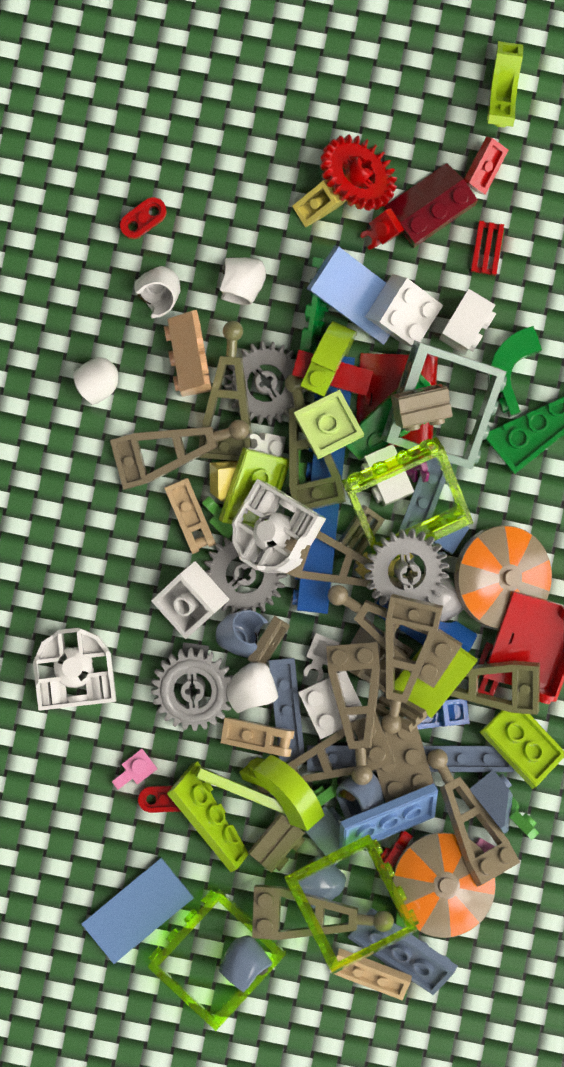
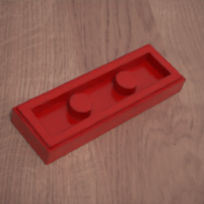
M298 350L292 376L304 379L314 354ZM341 362L330 387L366 397L373 371Z

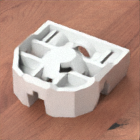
M257 479L232 522V543L240 560L255 570L268 573H288L301 564L303 560L300 557L301 550L305 549L307 545H312L326 518L271 484ZM279 505L294 512L292 519L289 516L276 512ZM248 510L260 517L256 521L254 528L242 522L244 519L243 515L244 513L247 514ZM290 537L298 540L292 552L285 548L287 545L285 542L287 539L290 540ZM273 540L277 544L273 547H268L267 542ZM262 550H264L265 553L263 554L260 562L258 563V565L255 564L254 562L257 560L259 554Z
M81 628L58 630L41 643L33 661L38 710L117 701L111 652L100 636ZM77 632L78 648L65 649L64 633ZM66 654L67 659L64 661L63 665L58 663ZM106 656L108 671L93 673L92 657ZM54 662L56 677L40 679L38 664ZM82 671H87L86 678L81 681L78 676ZM100 676L102 677V686H103L104 699H103V696H102V687H101V678H100ZM86 685V695L67 697L66 687L79 688Z

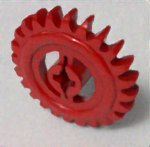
M350 134L345 138L339 136L337 139H332L323 149V154L321 155L322 163L320 164L321 169L324 171L322 173L323 178L328 179L327 186L333 188L332 193L334 195L339 194V199L342 202L347 200L349 206L352 207L355 204L356 208L360 210L363 207L367 211H371L372 208L378 210L381 206H386L394 196L393 192L397 188L394 183L397 181V177L391 176L395 171L394 168H385L390 164L391 160L381 162L385 152L375 155L374 152L377 145L375 144L370 149H367L368 139L359 145V136H356L353 140Z

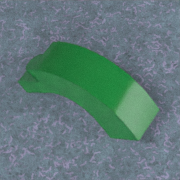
M534 326L520 330L506 339L496 351L490 363L491 366L506 371V385L499 392L502 398H499L498 401L502 412H507L508 417L515 416L521 412L511 385V373L514 365L518 361L542 351ZM488 374V386L492 377L491 374Z

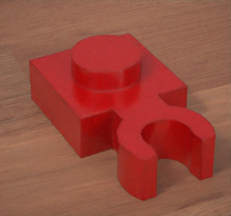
M390 208L369 223L372 228L363 231L360 237H371L372 243L367 247L370 250L380 244L388 243L404 231V228Z
M405 830L401 831L390 849L385 847L378 857V860L381 861L379 867L389 874L413 836Z

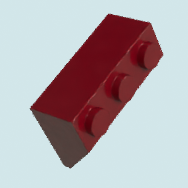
M446 163L384 207L386 210L392 209L404 228L402 233L411 246L415 248L477 204L478 199L465 180Z

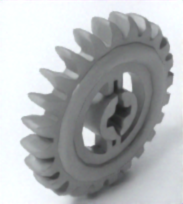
M262 341L259 350L256 349L254 344H251L250 353L245 349H241L250 421L256 416L258 425H261L264 418L271 425L273 417H275L281 423V415L284 414L289 418V409L295 408L292 393L285 387L280 395L276 390L278 386L276 375L268 370L263 371L260 366L271 365L282 372L286 380L287 376L292 374L296 359L291 360L294 351L291 350L285 355V346L282 345L278 350H275L274 342H271L269 349H266ZM228 365L233 374L225 375V378L232 381V383L225 385L224 388L227 390H237L234 365ZM251 372L256 376V390L262 395H269L273 401L262 402L256 400L250 394L247 381ZM260 374L267 380L272 379L270 382L272 391L266 386L260 387L262 384ZM238 399L233 403V409L239 407Z
M400 529L398 537L393 532H390V540L381 537V547L373 545L376 554L367 555L372 560V563H367L364 567L371 570V572L366 573L364 578L372 580L367 584V588L369 590L375 589L372 593L374 599L381 596L379 600L381 606L388 601L389 607L392 594L421 601L425 600L433 603L431 595L441 596L436 588H446V585L440 579L449 578V575L442 571V569L448 568L449 564L441 561L447 557V554L444 552L437 553L442 546L439 543L432 545L435 540L433 536L425 539L426 534L424 531H421L416 536L414 529H411L408 535H406L405 531ZM410 553L420 556L425 566L424 575L418 584L416 583L421 578V571L415 562L410 559ZM397 555H400V559L394 565V574L403 584V588L393 585L388 576V567ZM409 566L412 571L408 572V576L406 578L403 573L407 572V568Z
M224 537L225 546L223 547L216 543L215 546L219 552L214 553L210 551L209 555L213 558V561L204 562L205 565L211 568L205 571L206 574L230 599L222 606V611L231 606V614L235 613L238 609L241 611L250 609L256 612V607L265 612V602L273 606L274 602L271 597H281L276 588H285V585L279 582V579L286 578L287 575L284 573L263 572V581L258 589L245 594L236 592L235 589L240 585L249 586L255 581L256 570L254 568L251 569L249 573L250 580H239L233 587L232 585L240 576L239 569L247 570L251 568L246 563H240L234 568V579L229 584L227 583V567L232 560L239 556L233 543L227 537ZM264 550L261 551L257 560L254 562H257V565L260 562L263 554L265 553Z
M191 647L188 656H185L182 649H180L178 659L173 654H170V664L162 660L161 666L164 670H155V674L160 679L153 678L151 681L152 684L158 687L151 689V693L158 696L153 700V703L161 704L157 712L167 713L164 718L165 721L173 718L174 727L182 723L183 730H186L191 725L192 729L197 731L198 724H201L202 728L206 730L208 728V721L213 725H217L216 716L224 719L225 714L222 710H231V705L226 703L229 702L227 684L231 681L233 675L225 676L229 666L219 667L222 658L213 662V652H210L205 658L202 648L197 655H194L193 648ZM186 673L187 678L183 682L181 694L184 700L189 702V707L181 704L174 692L176 681ZM197 673L205 676L212 688L210 699L200 707L198 701L204 696L206 685L205 681ZM192 679L193 684H195V688L197 689L194 698L195 706H193L194 693L192 692V689L189 688L190 684L192 683Z

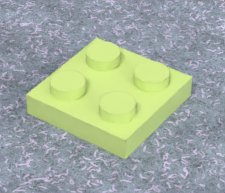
M340 390L294 412V417L317 459L364 437L361 427Z

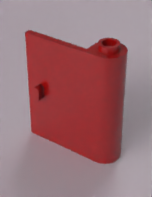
M361 353L360 367L373 371L367 396L358 395L356 413L358 424L398 388L409 355ZM427 354L421 375L432 386L437 384L438 357ZM429 422L422 424L420 429L410 431V433L401 438L432 447L434 425H429Z
M512 591L487 664L508 661L540 663L539 702L544 704L557 701L564 683V605ZM512 672L483 675V678L512 685Z

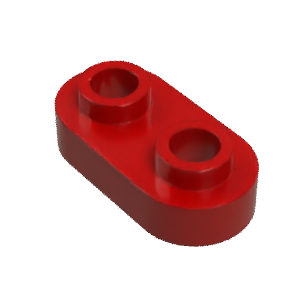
M151 197L127 213L120 222L123 235L129 239H138L161 223L167 214L164 202L159 198ZM151 208L159 210L156 216L149 214ZM137 223L138 229L131 231L129 225Z
M173 785L146 787L139 794L138 803L145 812L181 811L167 794ZM150 794L155 795L156 803H148L147 796Z

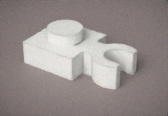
M259 433V436L257 434H248L246 437L251 439V447L249 449L283 457L286 437L268 433Z
M316 633L306 656L313 659L312 664H309L304 669V676L307 677L310 669H316L318 671L316 681H320L323 677L322 666L323 664L328 665L326 646L339 645V642Z

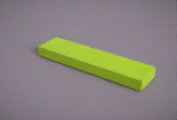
M197 766L194 774L198 779L285 814L284 809L275 797Z

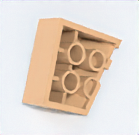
M197 310L168 318V326H164L166 341L172 342L173 351L168 352L171 366H176L177 376H173L175 391H180L182 397L211 392V381Z

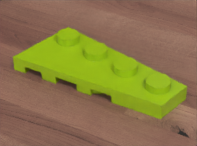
M197 761L189 766L167 794L227 869L233 872L240 867L249 853L234 826L227 823L225 819L226 811L222 804L218 805L211 794L213 790L211 784L195 776V770L197 766H200Z

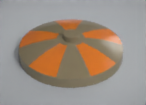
M514 526L489 527L475 534L462 548L455 566V590L459 602L471 618L487 627L499 629L512 591L544 600L548 599L552 583L550 560L542 544L526 530Z
M444 832L420 837L405 848L395 864L391 881L393 900L403 919L416 930L439 938L459 936L475 928L489 912L494 900L496 887L495 878L481 886H476L464 863L455 834ZM470 840L475 857L484 853L477 844Z

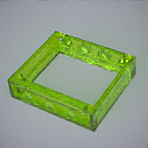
M437 437L424 440L420 445L409 450H402L396 456L385 461H378L372 467L361 472L352 473L348 478L341 480L372 554H376L373 545L381 547L382 543L381 541L376 542L356 493L437 457L456 506L405 529V534L408 535L411 529L415 530L416 536L421 531H424L426 534L425 539L433 536L434 541L474 523L446 451Z
M369 834L284 877L332 975L417 932L416 925L419 924L416 914L413 909L408 911L404 903L407 897L401 885L396 887L392 880L395 873L389 862H383L379 855L383 853V850L377 839L372 840ZM366 848L405 928L338 961L299 882Z
M219 888L215 892L210 890L201 899L203 905L198 911L193 908L183 919L186 924L180 930L175 928L166 937L168 943L162 950L157 947L148 957L151 962L147 966L215 1031L287 954V951L275 940L259 939L272 951L268 956L272 961V965L268 967L267 973L260 976L257 975L245 992L237 989L214 1015L205 1009L159 966L217 902H220L252 932L253 919Z

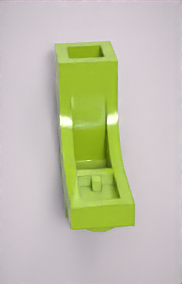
M498 41L488 104V124H494L497 127L514 126L517 88L523 58L522 44Z
M335 321L329 325L312 357L311 364L301 383L302 388L325 397L344 356L347 357L357 331Z
M273 755L266 759L256 757L240 771L243 780L266 789L278 800L285 811L290 825L308 831L325 816L316 795L309 785L292 767Z

